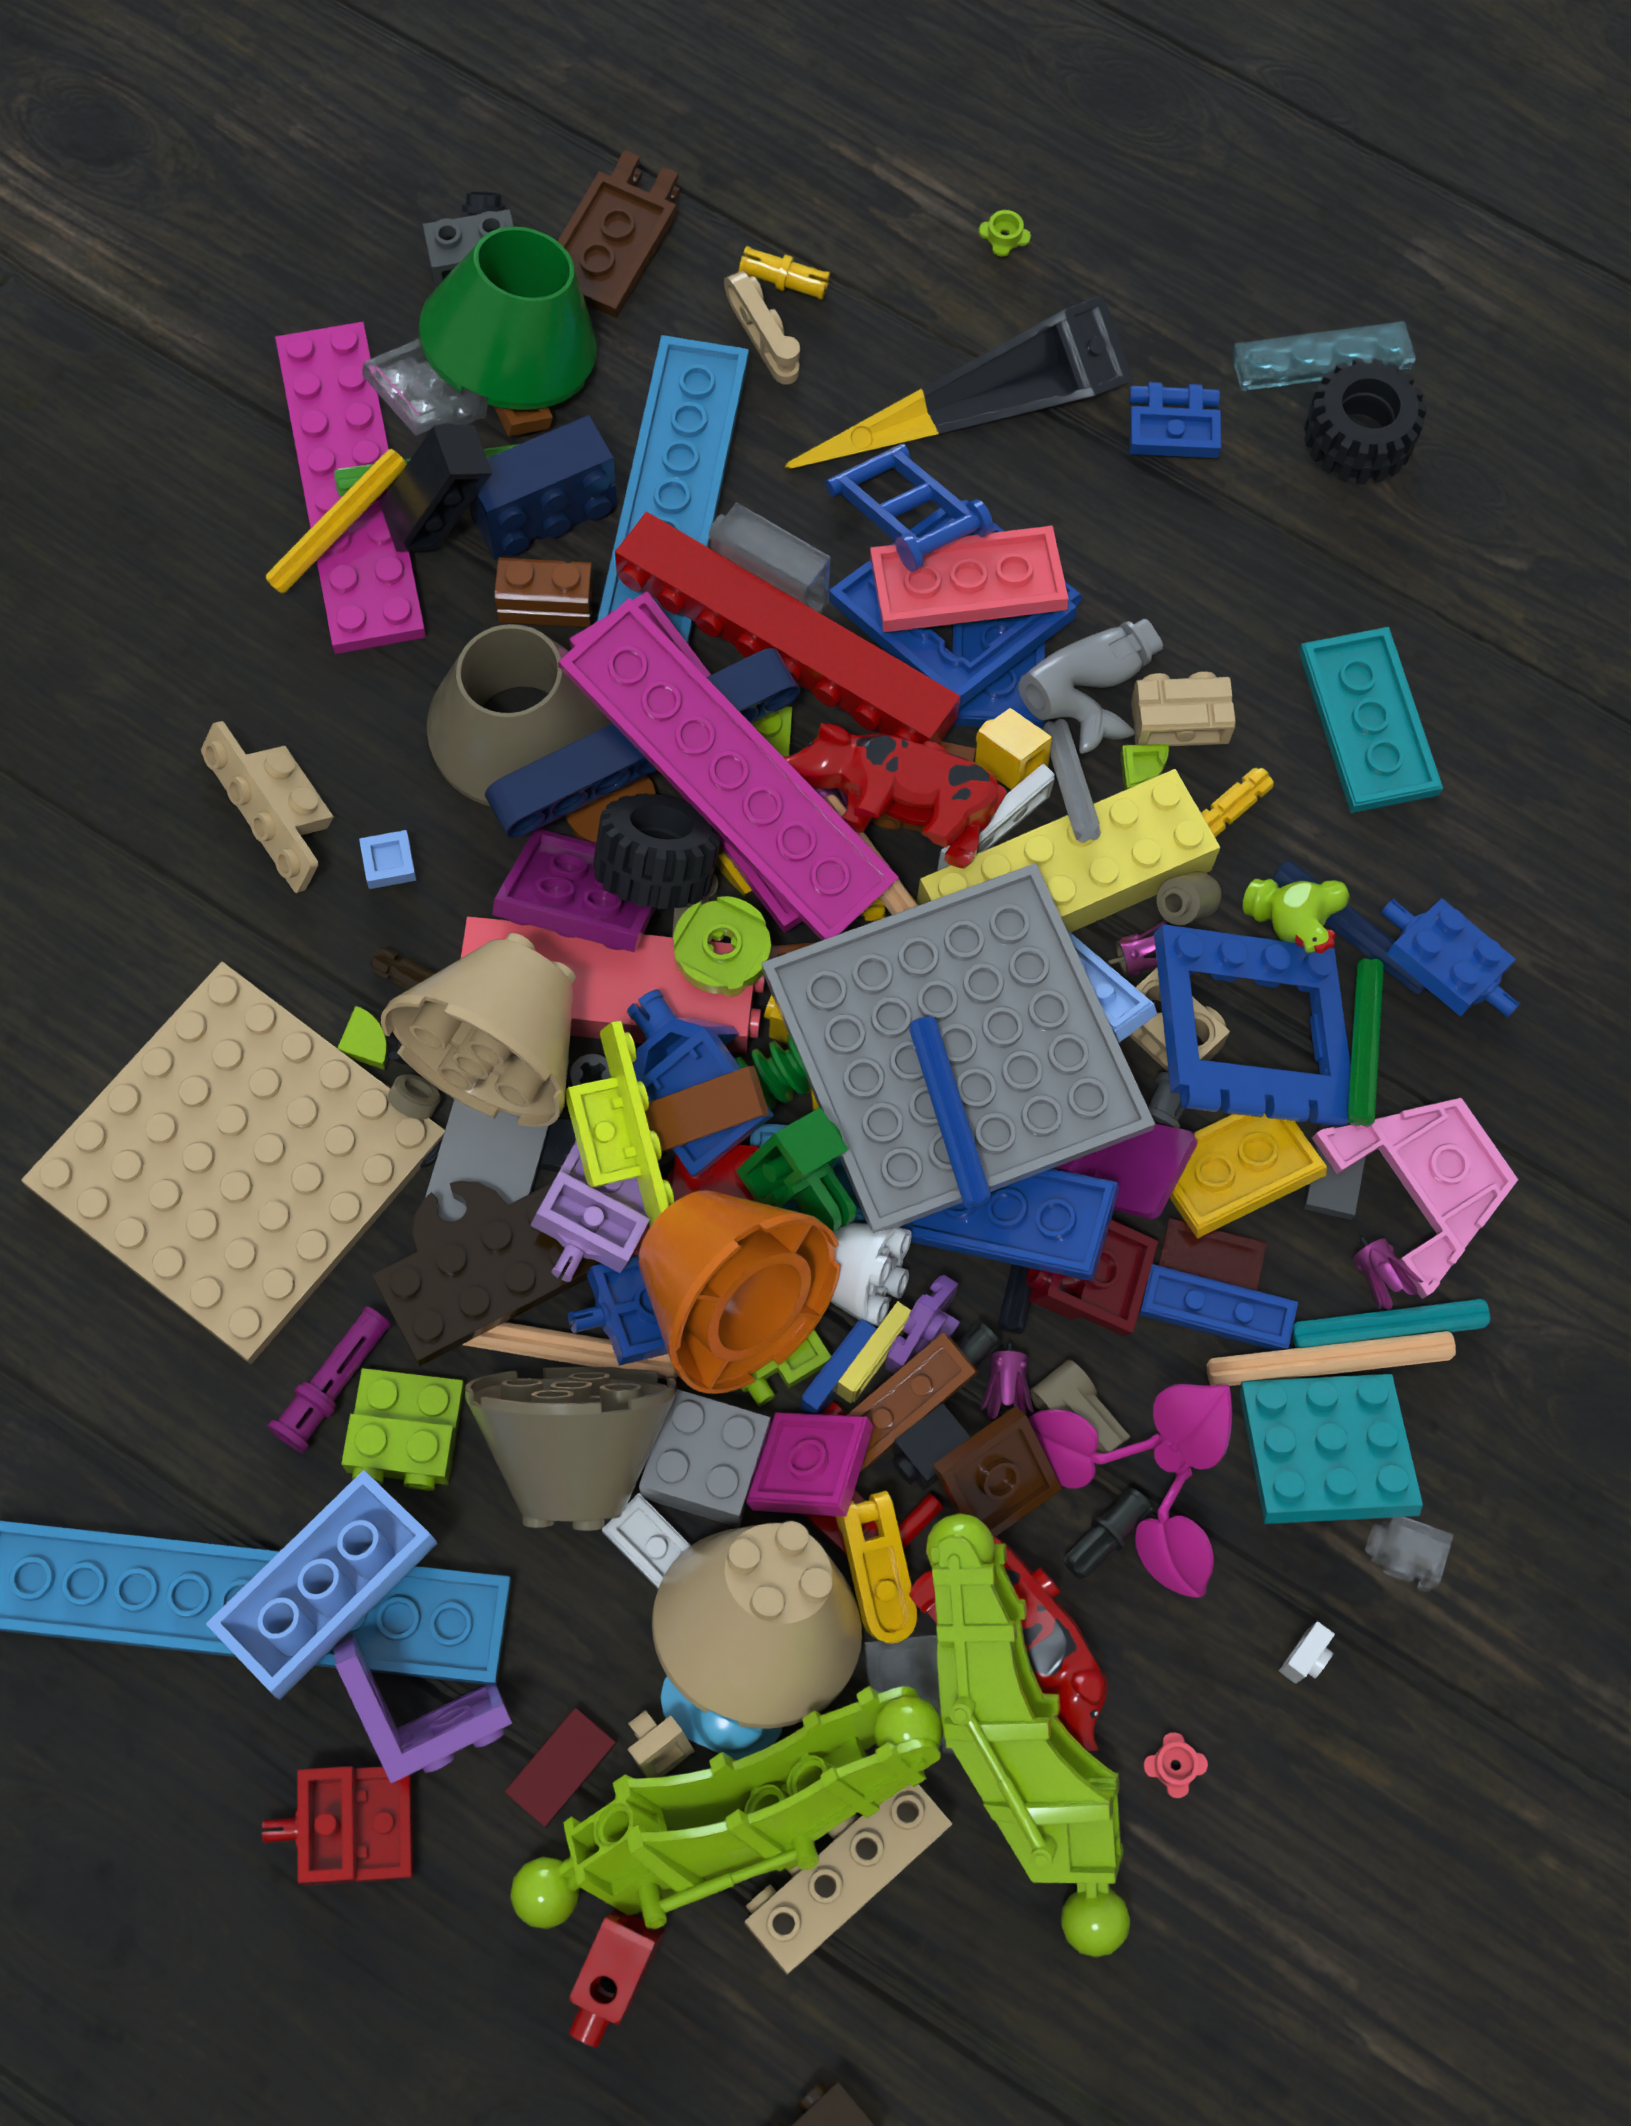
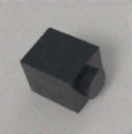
M941 1403L894 1440L892 1453L896 1457L891 1461L897 1472L908 1484L911 1485L916 1481L922 1490L925 1491L939 1480L932 1464L971 1437L946 1406Z

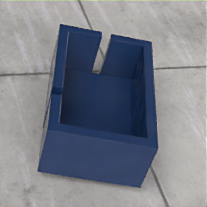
M587 415L487 458L492 475L469 505L471 518L494 560L506 555H517L532 544L531 539L538 537L539 540H543L547 537L555 538L561 536L570 527L589 519H600L612 509L617 508L616 485L614 483V457L590 415Z

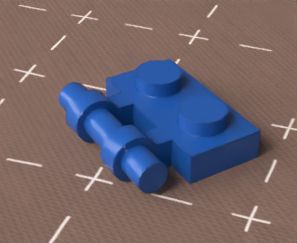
M1148 382L1147 386L1130 385L1129 403L1146 404V406H1131L1129 415V454L1219 458L1221 451V410L1203 409V407H1218L1219 390L1202 389V384H1188L1187 388L1163 387L1162 382ZM1163 405L1185 406V408L1163 407Z

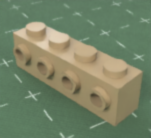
M919 1784L915 1787L908 1785L879 1805L880 1810L869 1818L863 1815L858 1818L854 1814L829 1831L828 1834L834 1841L818 1855V1865L809 1870H802L798 1865L788 1870L793 1878L778 1892L770 1884L746 1906L752 1915L745 1920V1926L786 1976L952 1825L950 1820Z

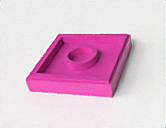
M775 1412L746 1502L753 1511L846 1517L874 1426L868 1417Z

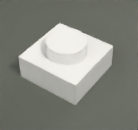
M1317 1621L1306 1630L1279 1669V1672L1295 1684L1305 1678L1307 1674L1315 1679L1333 1655V1652L1326 1647L1335 1634Z

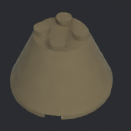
M590 1366L543 1368V1378L517 1379V1371L515 1370L474 1379L465 1387L466 1401L520 1513L523 1514V1525L541 1528L554 1525V1521H572V1528L581 1531L604 1528V1519L621 1517L677 1395L676 1381L673 1378H667V1386L659 1384L658 1373Z

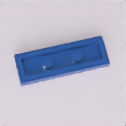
M1152 1264L1139 1315L1278 1351L1289 1349L1298 1302Z

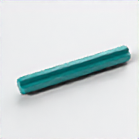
M1483 1299L1300 1321L1296 1322L1293 1326L1292 1339L1295 1348H1305L1442 1331L1457 1332L1481 1329L1490 1323V1312L1487 1302Z

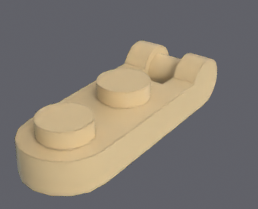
M740 271L724 279V287L729 303L772 376L781 384H792L799 377V342L793 337L784 336L782 321L774 309L769 310L763 301V292L760 284L754 276L748 277L744 271Z

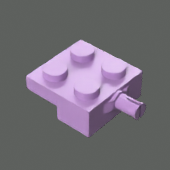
M576 1141L530 1226L555 1238L565 1247L551 1272L558 1278L568 1261L570 1264L561 1280L571 1282L583 1257L594 1259L621 1273L650 1218L646 1216L637 1178L596 1188L588 1186Z

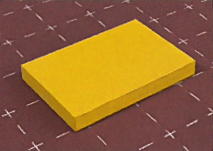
M1265 1113L1262 1117L1231 1114L1193 1133L1198 1141L1197 1146L1169 1198L1198 1239L1326 1176L1327 1166L1295 1121L1267 1118Z

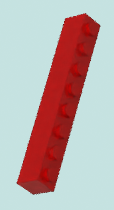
M647 511L615 551L617 576L625 586L636 592L641 590L644 592L648 591L665 610L676 615L681 613L696 622V625L705 634L711 637L719 636L733 644L736 650L746 658L765 649H777L798 684L812 691L821 703L829 707L837 706L851 714L854 720L867 730L873 731L876 729L883 734L898 736L920 744L927 741L939 744L958 718L960 695Z

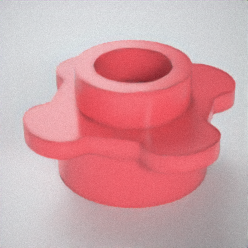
M1172 1732L1163 1737V1746L1159 1751L1144 1760L1143 1768L1148 1777L1157 1778L1166 1786L1169 1796L1182 1798L1188 1794L1190 1782L1197 1775H1203L1206 1772L1208 1763L1203 1754L1196 1753L1190 1745L1184 1743V1738L1181 1734ZM1173 1760H1177L1180 1763L1179 1770L1171 1768Z

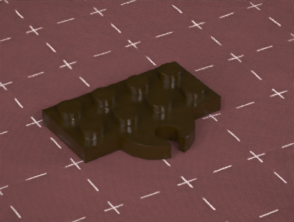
M451 1182L450 1188L453 1198L462 1202L467 1207L464 1216L453 1222L445 1221L439 1217V1201L432 1192L424 1198L414 1216L412 1231L417 1252L372 1274L375 1285L419 1367L587 1280L590 1267L599 1265L598 1261L583 1257L571 1282L561 1280L570 1264L568 1261L558 1278L552 1274L551 1271L565 1247L555 1238L530 1225L553 1183L508 1205L495 1190L481 1183Z

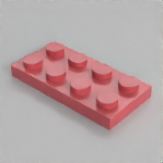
M1053 526L995 532L984 537L979 535L963 536L923 556V567L914 572L909 571L903 565L897 553L896 545L870 547V561L883 633L1068 610L1069 598Z

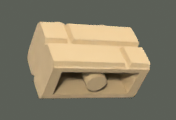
M1198 672L1189 678L1170 679L1166 674L1157 673L1148 675L1143 680H1136L1131 697L1136 745L1169 744V746L1229 744L1235 728L1234 705L1232 703V689L1229 677H1216L1212 672Z

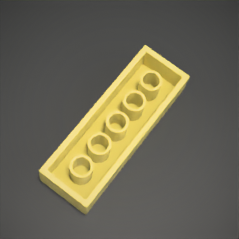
M1173 769L1094 803L1101 831L1097 840L1088 839L1085 843L1076 840L1069 816H1064L976 854L973 862L965 869L951 865L920 878L917 904L918 906L1036 863L1066 929L1071 933L1157 895L1160 886L1168 879L1195 871L1210 872L1220 850V845L1176 769Z

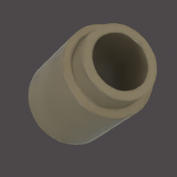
M1195 871L1168 879L1160 886L1156 899L1157 907L1161 916L1167 922L1174 925L1189 924L1207 918L1217 910L1221 901V888L1218 882L1207 873Z

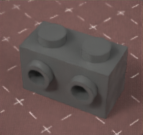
M510 209L497 212L487 211L479 215L455 219L445 218L423 224L435 289L483 236L499 228L513 227Z

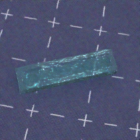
M1405 321L1236 343L1232 351L1241 391L1322 380L1328 371L1334 372L1336 365L1345 362L1351 366L1353 359L1363 358L1365 363H1371L1373 358L1382 360L1381 365L1390 367L1392 363L1400 367V370L1412 368L1415 361V354Z

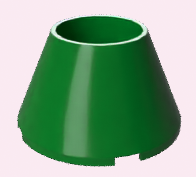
M504 227L493 230L483 236L427 298L420 315L419 341L430 366L446 383L462 393L463 389L466 388L476 394L487 397L488 405L517 410L539 409L556 405L571 398L582 389L585 380L595 365L597 356L596 337L573 261L569 253L559 242L534 229Z

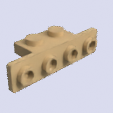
M223 721L213 723L201 748L205 763L214 771L226 789L229 799L238 807L250 825L255 838L267 850L275 862L280 875L287 880L295 893L305 891L318 867V861L301 835L328 829L334 816L286 746L246 755Z

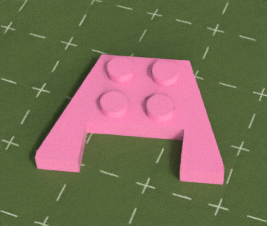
M1462 1098L1402 1111L1400 1114L1378 1118L1368 1127L1347 1125L1338 1128L1322 1129L1312 1137L1336 1174H1339L1378 1149L1436 1232V1236L1399 1259L1424 1281L1422 1283L1417 1282L1406 1273L1416 1286L1417 1293L1421 1299L1435 1291L1450 1267L1457 1262L1478 1230L1485 1225L1518 1181L1516 1175Z

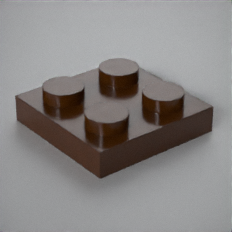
M1016 1406L932 1464L956 1514L962 1513L977 1517L990 1529L991 1534L995 1537L1062 1490L1026 1414Z

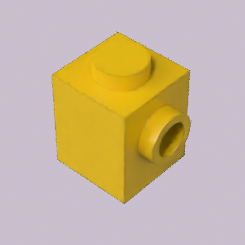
M1011 708L994 720L986 721L976 735L975 763L984 766L995 775L996 780L1011 790L1043 763L1048 767L1052 736Z

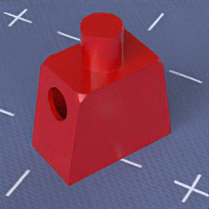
M616 1908L604 1918L569 1997L570 2002L580 2007L568 2032L573 2038L589 2046L599 2047L609 2022L617 2025L622 2022L635 1999L666 1930L660 1927L656 1929L647 1928L644 1919L633 1914L628 1916ZM602 1976H607L615 1982L617 1987L615 1993H609L602 1988L600 1984Z

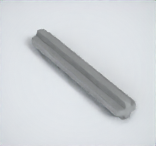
M1060 718L1055 723L1048 721L1044 725L1043 730L1052 736L1050 757L1075 839L1082 843H1085L1088 839L1097 840L1101 834L1099 820L1068 723Z

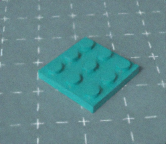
M1392 1374L1241 1382L1239 1395L1264 1524L1420 1516L1423 1503Z

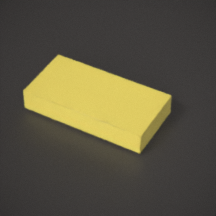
M897 1301L838 1381L836 1394L850 1404L852 1402L855 1403L885 1362L887 1353L898 1335L904 1336L903 1328L910 1317V1309Z

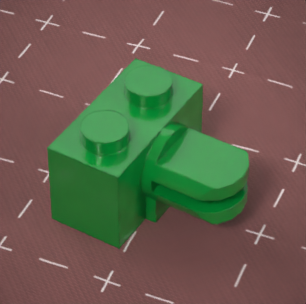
M821 1107L774 1133L736 1170L756 1202L771 1206L778 1205L781 1208L795 1199L804 1214L819 1219L833 1233L838 1231L840 1227L853 1222L856 1217V1206L831 1167L849 1149L842 1140L840 1130L827 1118Z

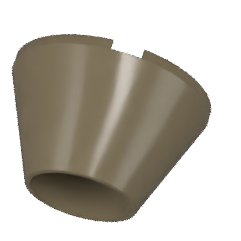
M508 624L489 628L476 635L464 647L435 692L430 704L427 718V737L431 753L439 771L461 794L486 806L490 805L485 797V791L498 779L612 724L558 667V661L569 651L536 629L523 625ZM533 687L549 693L535 706L520 712L500 713L482 707L492 696L509 688Z

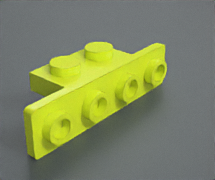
M616 1021L609 1023L600 1030V1037L611 1078L568 1087L565 1098L588 1186L596 1188L637 1178L646 1216L650 1218L648 1224L651 1227L659 1215L674 1203V1196L669 1182L662 1180L658 1165V1160L661 1159L660 1141L656 1132L649 1130L645 1111L649 1108L647 1091L644 1084L636 1080L632 1064L636 1060L635 1044L629 1032L624 1033L622 1022Z

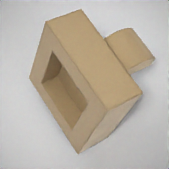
M645 1710L628 1723L639 1740L628 1748V1751L646 1778L663 1777L695 1752L683 1730L672 1716H669L657 1726Z

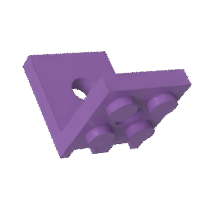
M353 1633L343 1637L334 1646L337 1670L390 1783L422 1768L426 1773L438 1770L454 1759V1752L472 1743L476 1748L488 1745L504 1734V1727L512 1724L497 1685L489 1684L483 1685L397 1728Z

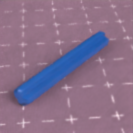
M932 1016L916 1019L911 1022L909 1031L963 1205L968 1209L981 1207L990 1202L991 1193L937 1021Z

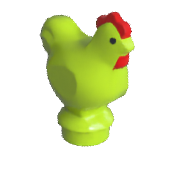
M1254 879L1245 892L1243 911L1245 915L1254 917L1260 923L1270 919L1275 935L1281 941L1296 943L1297 946L1305 948L1307 953H1324L1327 949L1334 947L1335 933L1332 930H1326L1323 926L1329 916L1347 906L1350 896L1346 885L1337 880L1324 881L1322 884L1296 881L1279 888L1278 884L1272 879L1265 881Z

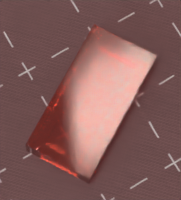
M1169 1219L1158 1266L1257 1291L1267 1243L1217 1230L1197 1239L1186 1222Z

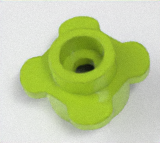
M1001 210L994 213L989 222H983L979 228L980 237L987 239L993 246L992 252L1000 257L1007 256L1010 250L1017 246L1028 245L1031 237L1030 232L1023 229L1022 218L1010 210Z

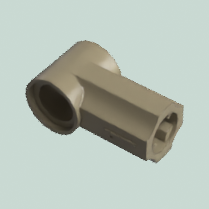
M1070 1359L1066 1360L1029 1390L1031 1401L1038 1411L1049 1409L1065 1410L1087 1420L1098 1434V1446L1095 1451L1097 1453H1108L1117 1450L1130 1438L1129 1434L1096 1397V1388L1087 1374Z

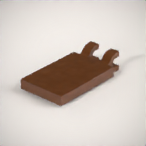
M626 150L620 156L611 176L600 171L598 172L557 241L566 249L573 261L585 304L615 318L620 314L676 218L677 208L674 203L680 195V188L675 186L679 179L678 173L662 167L649 193L637 188L636 186L642 178V171L636 169L640 163V156Z

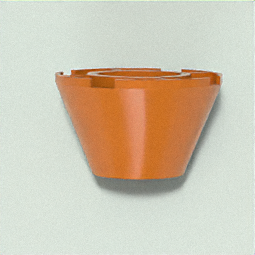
M709 1190L690 1193L665 1209L654 1221L644 1237L639 1251L638 1264L671 1363L678 1376L687 1385L699 1392L710 1394L726 1393L755 1382L751 1374L772 1360L778 1366L787 1360L815 1329L834 1295L841 1266L834 1260V1247L839 1246V1242L833 1231L819 1219L807 1214Z

